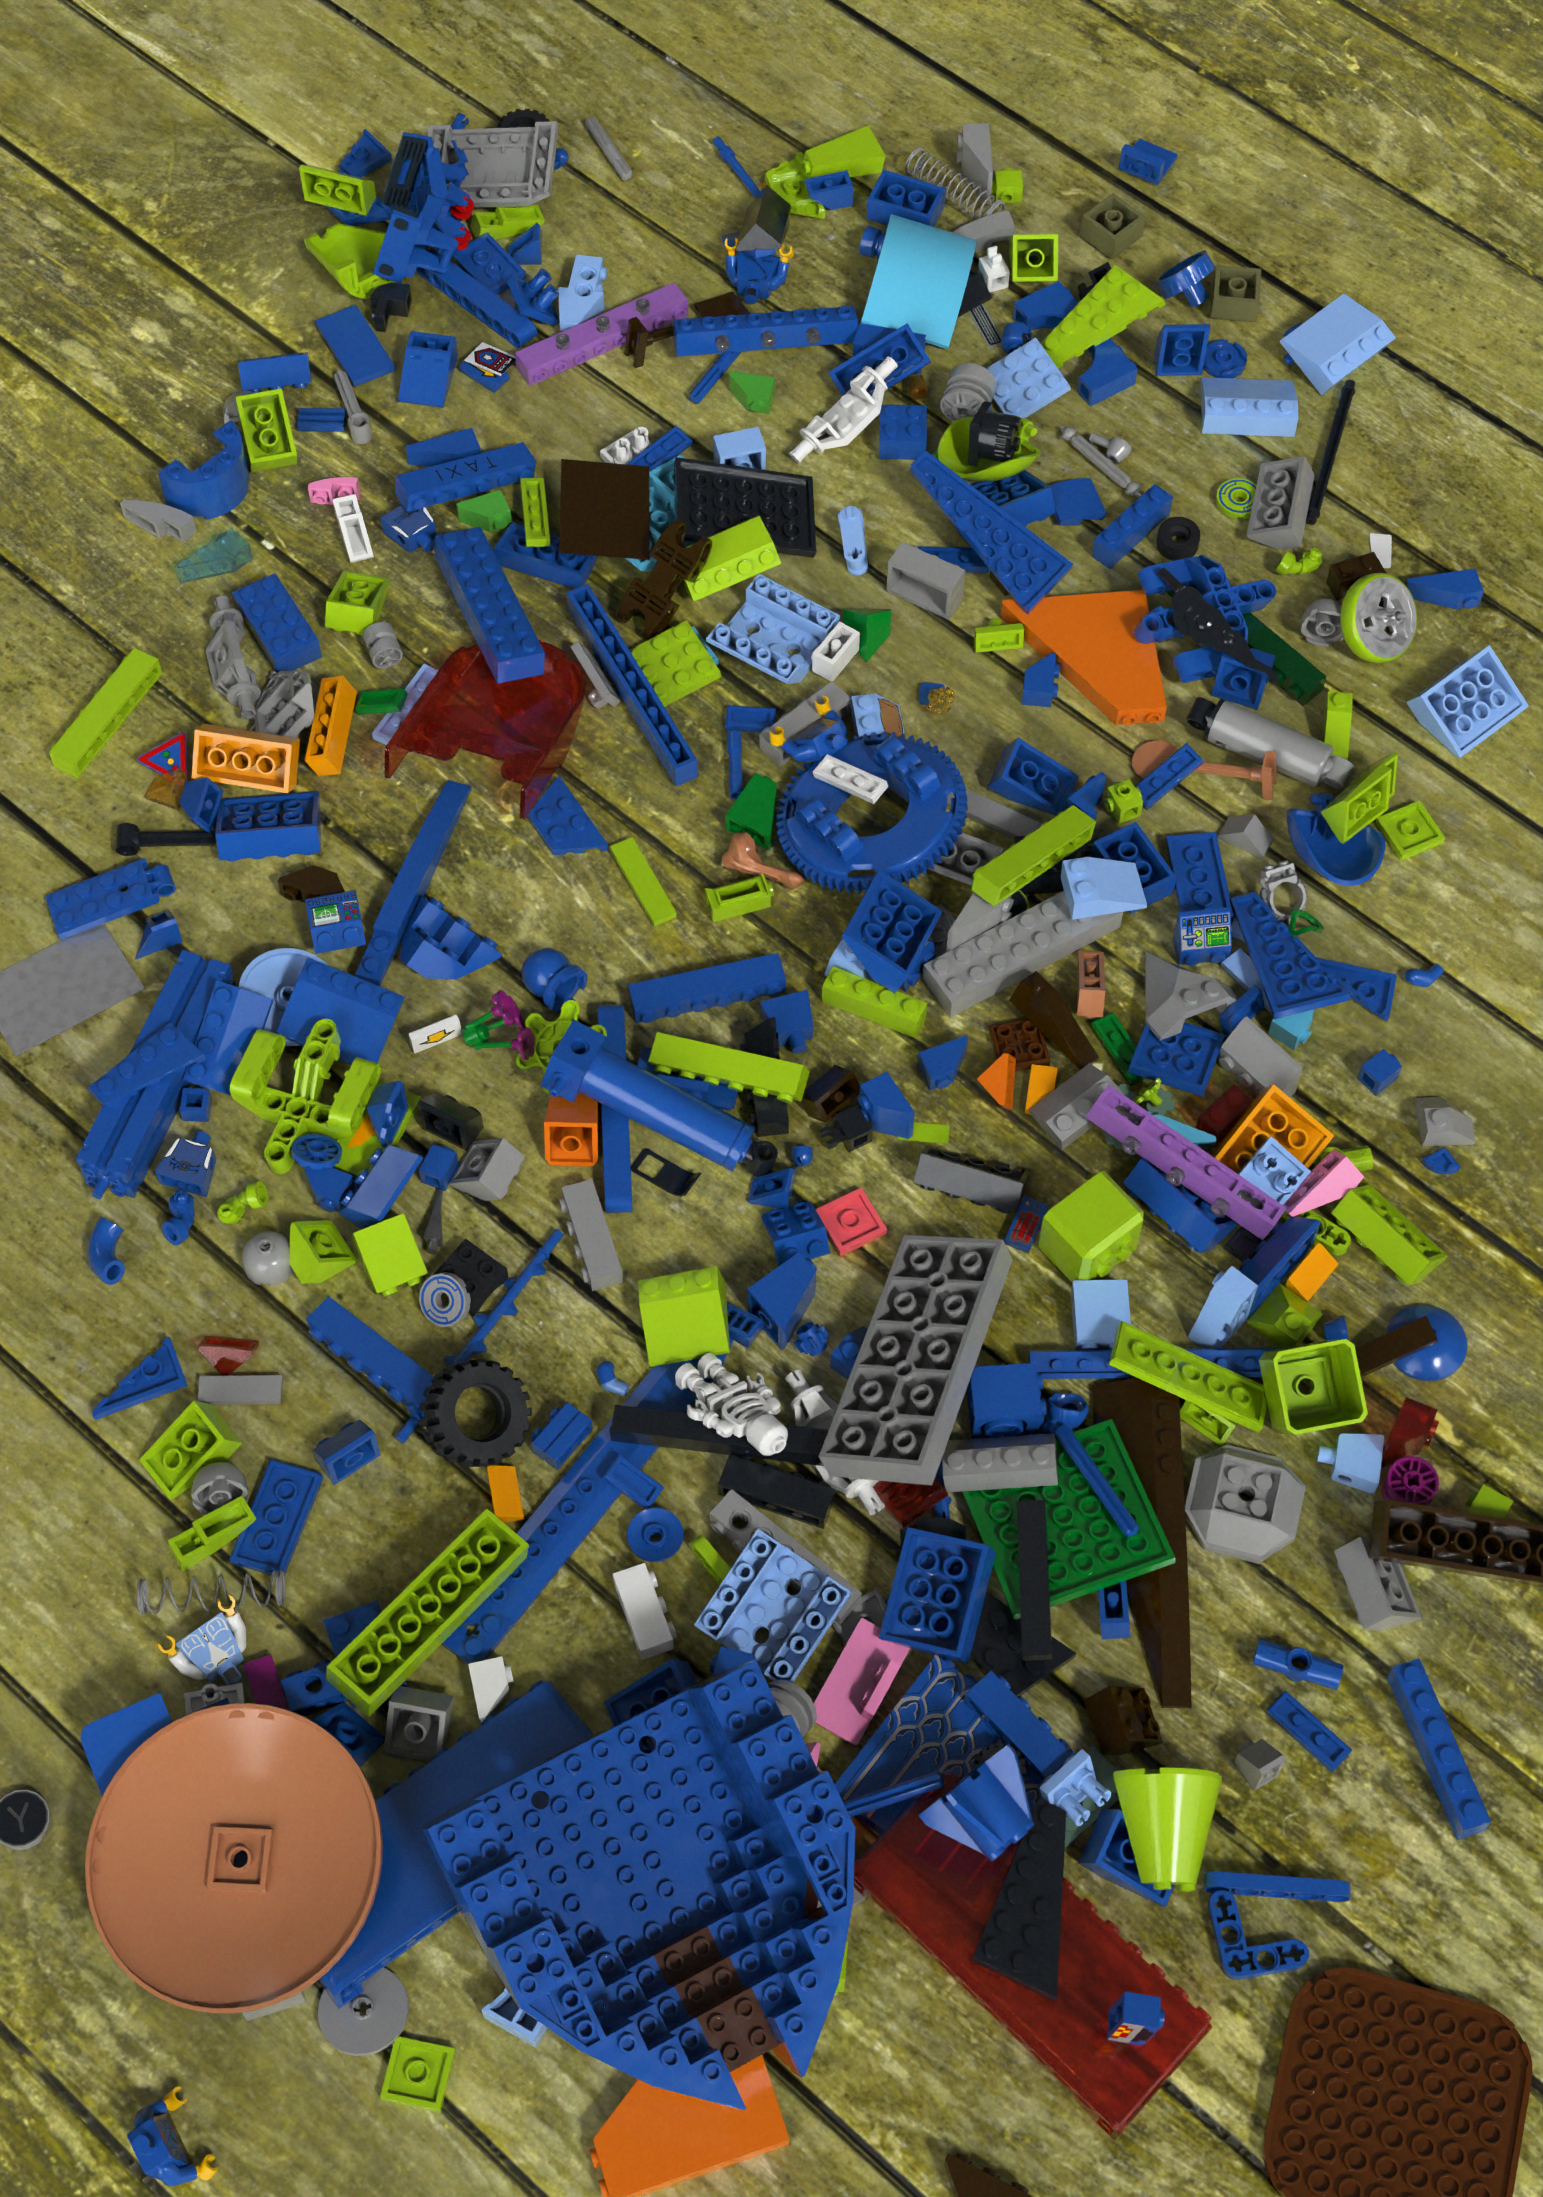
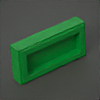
M405 688L362 691L355 711L358 715L401 712L408 693Z

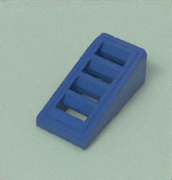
M727 1302V1313L733 1316L728 1322L729 1337L748 1349L763 1330L764 1321ZM737 1320L741 1321L737 1328L733 1326ZM746 1325L750 1328L747 1332L742 1331Z

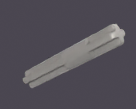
M591 116L589 119H586V127L622 180L627 181L633 176L632 170L596 117Z

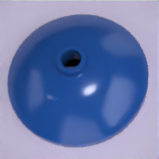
M1419 1304L1404 1308L1391 1319L1385 1334L1427 1316L1439 1342L1394 1362V1366L1405 1375L1421 1381H1438L1454 1374L1462 1365L1467 1354L1466 1334L1458 1320L1447 1311L1432 1305Z

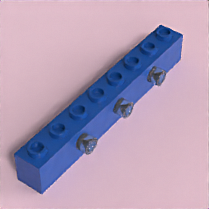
M854 306L809 310L798 309L795 311H774L770 313L718 317L707 316L692 319L683 318L674 320V347L678 357L725 353L727 351L741 352L853 343L858 328V318Z

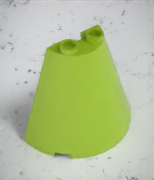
M338 223L327 228L322 238L318 234H314L304 239L306 248L349 294L355 297L369 299L371 293L377 287L387 283H395L373 274L386 232Z
M1145 1768L1113 1772L1141 1883L1153 1884V1889L1170 1890L1172 1889V1884L1173 1886H1178V1891L1180 1892L1196 1891V1883L1222 1783V1776H1219L1217 1772L1192 1768H1160V1770L1152 1769L1147 1771Z

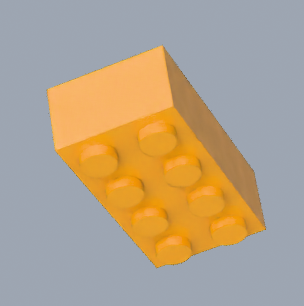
M203 724L195 729L192 778L201 779L208 777L213 782L289 793L296 787L300 739Z

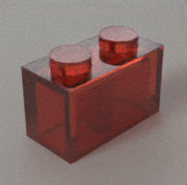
M1233 1084L1198 1117L1196 1129L1216 1136L1215 1148L1227 1136L1254 1100Z

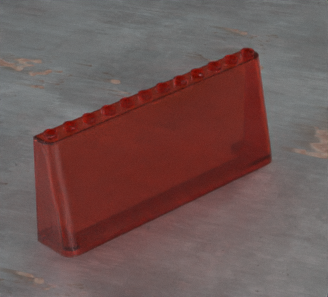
M943 1772L945 1786L921 1794L854 1862V1888L866 1900L870 1897L1061 2082L1093 2114L1091 2119L1115 2140L1213 2028L1210 2024L1212 2018L1200 2006L1195 2008L1187 2001L1189 1996L1181 1987L1176 1984L1174 1986L1169 1984L1164 1979L1166 1974L1159 1966L1153 1962L1149 1965L1141 1957L1143 1952L1131 1941L1126 1943L1118 1935L1120 1930L1110 1920L1107 1919L1104 1922L1096 1914L1097 1908L1088 1899L1084 1898L1081 1900L1073 1892L1075 1890L1074 1886L1064 1877L1058 1990L1055 2002L970 1961L1021 1839L1015 1844L1012 1842L1000 1856L991 1861L984 1854L926 1826L918 1815L942 1797L948 1790L954 1789V1786L961 1780L953 1772L950 1774ZM1124 1992L1161 1997V2008L1165 2011L1163 2027L1143 2046L1107 2040L1109 2008Z

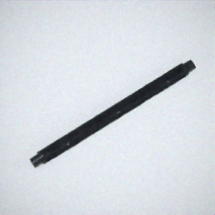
M1347 380L1341 389L1339 405L1308 507L1306 523L1309 525L1316 524L1317 518L1320 516L1323 498L1348 410L1355 394V382L1353 380Z

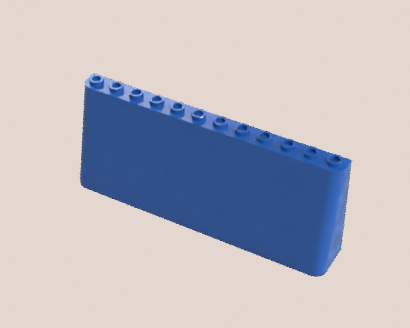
M543 1680L536 1682L525 1696L512 1699L501 1713L488 1716L481 1723V1727L474 1732L468 1731L457 1740V1744L450 1749L444 1748L437 1752L433 1757V1761L426 1766L420 1765L413 1769L408 1775L409 1778L400 1784L398 1782L392 1784L385 1790V1795L376 1800L382 1828L383 1854L380 1880L375 1899L365 1924L355 1941L343 1957L319 1979L338 2009L364 1992L362 1986L364 1981L461 1912L422 1827L466 1799L492 1786H499L546 1762V1758L594 1734L551 1681L543 1682ZM536 1791L531 1798L532 1805L537 1809L543 1808L547 1803L545 1793Z

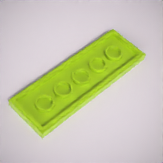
M1121 1321L1119 1323L1108 1365L1257 1433L1262 1430L1267 1408L1263 1385L1126 1322Z

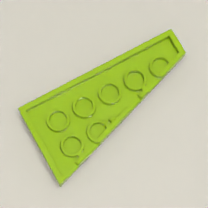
M1114 265L1040 344L1059 369L1067 360L1074 356L1076 358L1084 354V350L1093 345L1096 347L1126 329L1127 325L1138 318L1140 320L1148 316V312L1156 307L1159 309L1165 306L1166 303L1160 296L1117 265Z

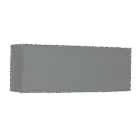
M1009 210L979 218L952 233L976 240L975 252H980L992 247V243L1008 240L1010 235H1014L1015 225Z
M122 500L120 502L125 519L159 539L167 533L186 543L197 532L193 516L177 508L141 500Z

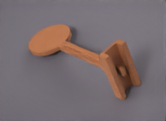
M1162 740L1142 744L1132 757V768L1136 776L1143 780L1178 749L1171 743ZM1265 752L1262 767L1253 766L1249 768L1203 762L1193 772L1251 779V781L1262 782L1263 799L1273 801V784H1277L1276 752Z

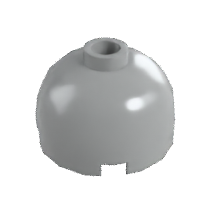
M1331 598L1318 599L1310 603L1304 610L1301 620L1302 635L1306 636V640L1309 643L1328 647L1332 646V642L1339 639L1340 642L1344 640L1340 624L1342 604L1339 601Z
M273 1231L260 1232L252 1236L246 1242L242 1251V1266L247 1277L258 1285L262 1283L276 1286L285 1282L294 1272L290 1266L289 1239Z
M226 1462L211 1463L202 1467L195 1475L192 1483L191 1496L193 1505L199 1512L208 1514L240 1496H243L247 1502L248 1485L245 1475L235 1465Z

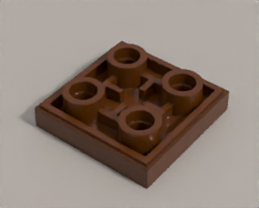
M1029 1019L989 1025L988 1031L996 1060L1003 1053L1010 1054L1016 1058L1015 1072L1031 1069L1032 1064L1050 1066L1051 1060L1044 1034Z

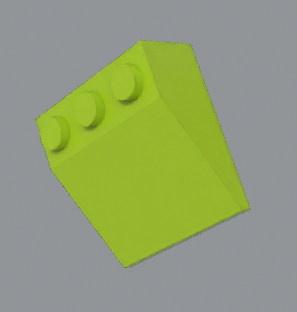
M717 1266L638 1280L639 1305L650 1367L699 1359L707 1353H713L715 1356L730 1353L726 1284Z

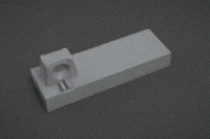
M579 641L575 642L571 649L595 686V689L588 695L592 705L597 709L608 703L613 707L617 706L621 699L590 649Z

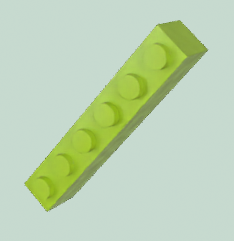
M136 648L123 658L120 666L109 675L103 687L95 692L89 704L81 709L76 720L68 725L63 736L52 745L49 754L54 767L76 778L80 777L162 675L159 659Z
M1074 805L1065 811H1060L1055 818L1049 822H1044L1033 833L1029 832L1023 840L1017 844L1013 843L1001 855L997 854L989 863L979 866L973 874L974 881L971 890L995 907L1090 841L1096 821Z
M660 1032L656 1033L648 1060L656 1068L655 1071L661 1074L670 1075L671 1072L679 1073V1077L694 1080L695 1077L704 1079L703 1082H708L712 1086H719V1083L727 1084L729 1089L743 1092V1089L753 1090L752 1093L760 1097H767L768 1094L775 1095L778 1100L786 1103H792L793 1100L802 1101L810 1073L802 1064Z

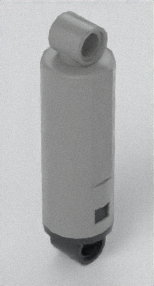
M1197 697L1185 719L1190 726L1204 731V740L1259 764L1263 763L1266 751H1275L1278 772L1313 787L1318 786L1322 781L1332 788L1341 790L1344 788L1354 768L1353 764L1339 756H1333V746L1224 699H1220L1215 705L1205 698Z

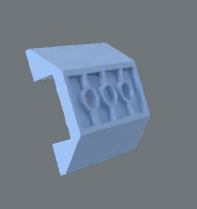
M758 574L746 589V602L727 625L719 622L706 638V642L786 684L799 683L812 669L811 656L814 650L819 647L828 633L838 624L840 615ZM755 628L758 629L759 632L750 634L747 632V630ZM791 649L798 650L800 653L790 655L787 652Z
M757 1529L694 1626L730 1649L754 1654V1661H757L761 1671L770 1679H783L794 1682L852 1592L760 1529ZM793 1579H797L801 1583V1590L796 1595H790L787 1592V1584ZM765 1627L769 1631V1639L765 1643L759 1644L755 1639V1633L759 1628Z

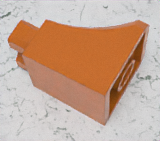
M581 1093L578 1094L574 1103L561 1096L553 1097L550 1095L544 1120L545 1160L548 1164L552 1166L591 1167L597 1163V1101Z

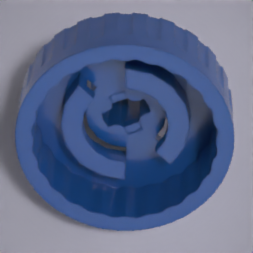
M1200 251L1164 272L1155 280V284L1164 299L1175 296L1183 291L1191 307H1195L1209 298L1200 280L1211 273L1215 266L1207 251Z

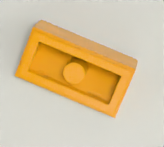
M1318 1242L1288 1278L1285 1287L1308 1303L1336 1269L1338 1262Z
M487 1466L495 1516L504 1523L523 1520L524 1514L515 1466Z

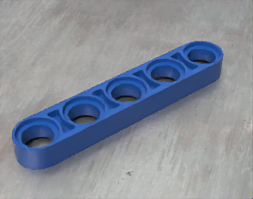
M1215 1871L1204 1874V1890L1210 1893L1225 1890L1232 1895L1328 1902H1346L1351 1900L1350 1883L1341 1880Z

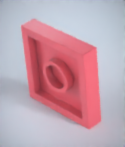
M862 1187L816 1209L826 1227L827 1236L840 1257L887 1234L886 1226Z

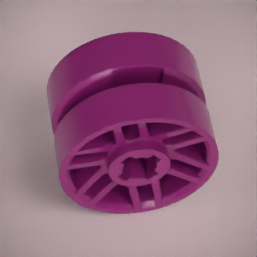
M1415 1456L1400 1458L1391 1465L1385 1477L1381 1490L1382 1498L1430 1506L1439 1487L1438 1474L1434 1467L1422 1458Z

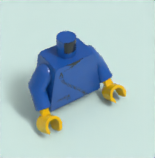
M726 238L725 249L728 251V256H726V275L731 284L737 287V294L744 296L745 302L755 304L758 298L767 299L772 291H776L785 283L789 268L788 259H791L794 255L792 246H790L789 253L784 254L785 245L782 244V247L779 249L782 256L781 261L780 257L765 256L756 259L743 252H738L737 256H735L736 245L729 247L727 245L728 238Z

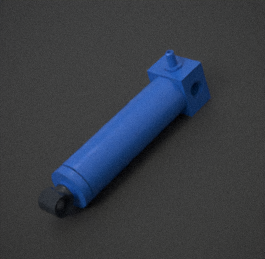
M573 1020L551 1055L541 1083V1087L549 1090L551 1096H561L574 1103L578 1094L581 1093L732 1172L738 1162L745 1163L749 1173L756 1177L767 1175L771 1172L778 1156V1150L771 1142H754L751 1139L756 1127L748 1123L745 1124L744 1121L603 1049L607 1036Z

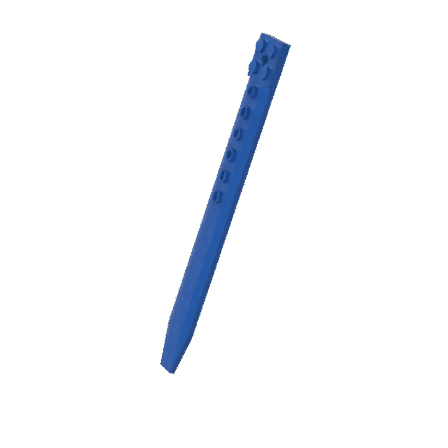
M736 1321L733 1326L737 1328L740 1323ZM729 1337L730 1348H731V1346H732L734 1340ZM728 1353L716 1355L721 1360L722 1366ZM701 1358L654 1366L622 1406L687 1413V1405L692 1407L698 1399L694 1391H691L689 1388L681 1390L676 1385L675 1374L686 1363H691L698 1370V1362ZM711 1377L703 1379L707 1383L713 1382ZM612 1417L517 1532L529 1544L527 1558L441 1645L466 1664L487 1660L622 1494L602 1479L616 1457L620 1454L641 1470L657 1451L658 1446L611 1441L609 1430L610 1426H612ZM469 1625H477L479 1634L477 1636L472 1634L468 1637L466 1636V1628Z

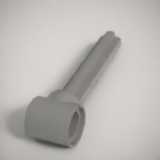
M337 370V373L334 374V380L349 416L347 423L352 440L357 444L368 443L372 439L369 416L361 412L347 373Z

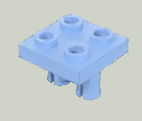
M1270 1136L1238 1174L1284 1205L1311 1171Z
M1083 1749L1076 1755L1070 1756L1063 1766L1054 1775H1049L1043 1781L1042 1786L1039 1787L1042 1799L1066 1811V1816L1077 1826L1083 1824L1080 1818L1086 1822L1090 1816V1811L1080 1804L1087 1796L1099 1807L1104 1805V1801L1101 1799L1107 1802L1111 1797V1791L1096 1780L1091 1757Z

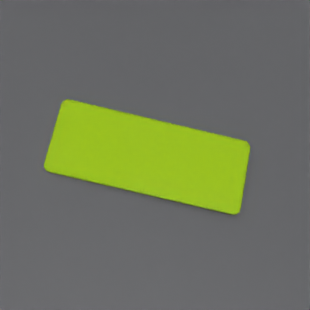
M914 1122L912 1137L909 1139L898 1137V1139L948 1144L950 1126Z

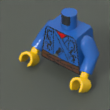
M822 696L824 704H818L816 700L814 703L817 714L825 715V717H821L788 740L784 738V729L779 726L775 727V734L771 731L769 734L770 743L773 746L782 745V749L796 759L797 762L822 761L827 754L831 756L847 745L845 737L847 730L844 721L835 710H831L829 698Z
M179 2086L167 2093L163 2100L158 2099L140 2109L135 2116L134 2130L127 2134L144 2173L161 2180L167 2186H176L196 2180L197 2176L202 2180H209L220 2168L209 2166L215 2159V2156L211 2154L206 2155L198 2166L193 2165L170 2114L167 2113V2109L175 2111L188 2100L186 2098L183 2101H179L176 2098L175 2093L182 2089Z

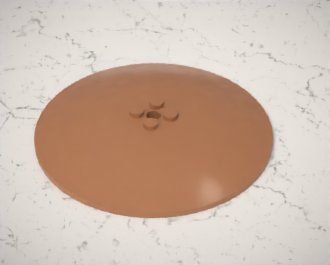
M243 1703L214 1706L177 1719L148 1738L127 1758L106 1788L97 1807L90 1828L85 1862L86 1891L96 1929L115 1962L131 1979L156 1997L176 2006L206 2013L235 2014L259 2010L287 2000L310 1987L324 1976L343 1957L365 1924L375 1899L382 1868L383 1839L377 1803L370 1784L350 1752L325 1729L301 1715L270 1705ZM245 1851L248 1855V1861L245 1866L237 1868L234 1864V1857L238 1852Z

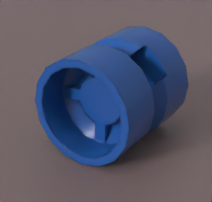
M868 226L860 243V255L870 258L877 256V259H879L885 233L882 234L880 229Z

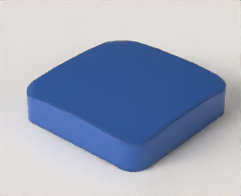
M921 683L919 704L941 707L943 705L945 686L938 683Z

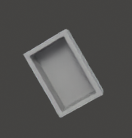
M901 542L888 561L886 592L950 620L963 601L966 570L958 565L948 563L935 555L919 550L915 546Z

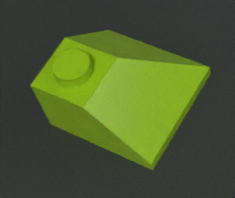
M331 1220L292 1222L290 1225V1266L302 1284L322 1283L357 1262L356 1257Z
M1279 1283L1249 1318L1247 1323L1280 1347L1288 1348L1300 1345L1324 1314Z

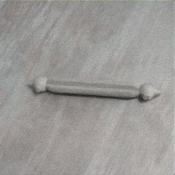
M1060 426L1062 432L1061 439L1071 441V444L1113 481L1122 488H1126L1125 493L1127 495L1138 497L1143 495L1140 491L1141 484L1132 482L1128 475L1081 435L1076 434V428Z

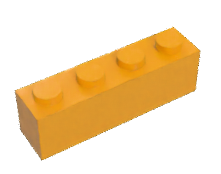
M343 675L322 678L305 757V762L319 777L341 774L357 691Z

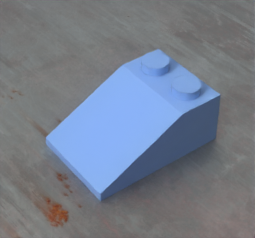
M1094 857L1063 861L1060 878L1072 920L1147 908V902L1135 863Z

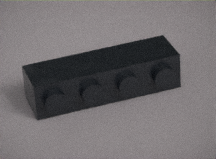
M729 1454L718 1483L719 1495L725 1496L732 1489L752 1506L822 1529L825 1528L835 1500V1489L826 1482L816 1481L815 1483L806 1480L801 1474L795 1472L788 1474L779 1471L777 1467L771 1464L760 1465L754 1463L750 1458L743 1455L733 1456Z

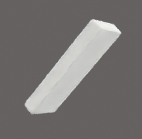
M828 754L813 771L815 778L872 804H875L888 788L886 780Z

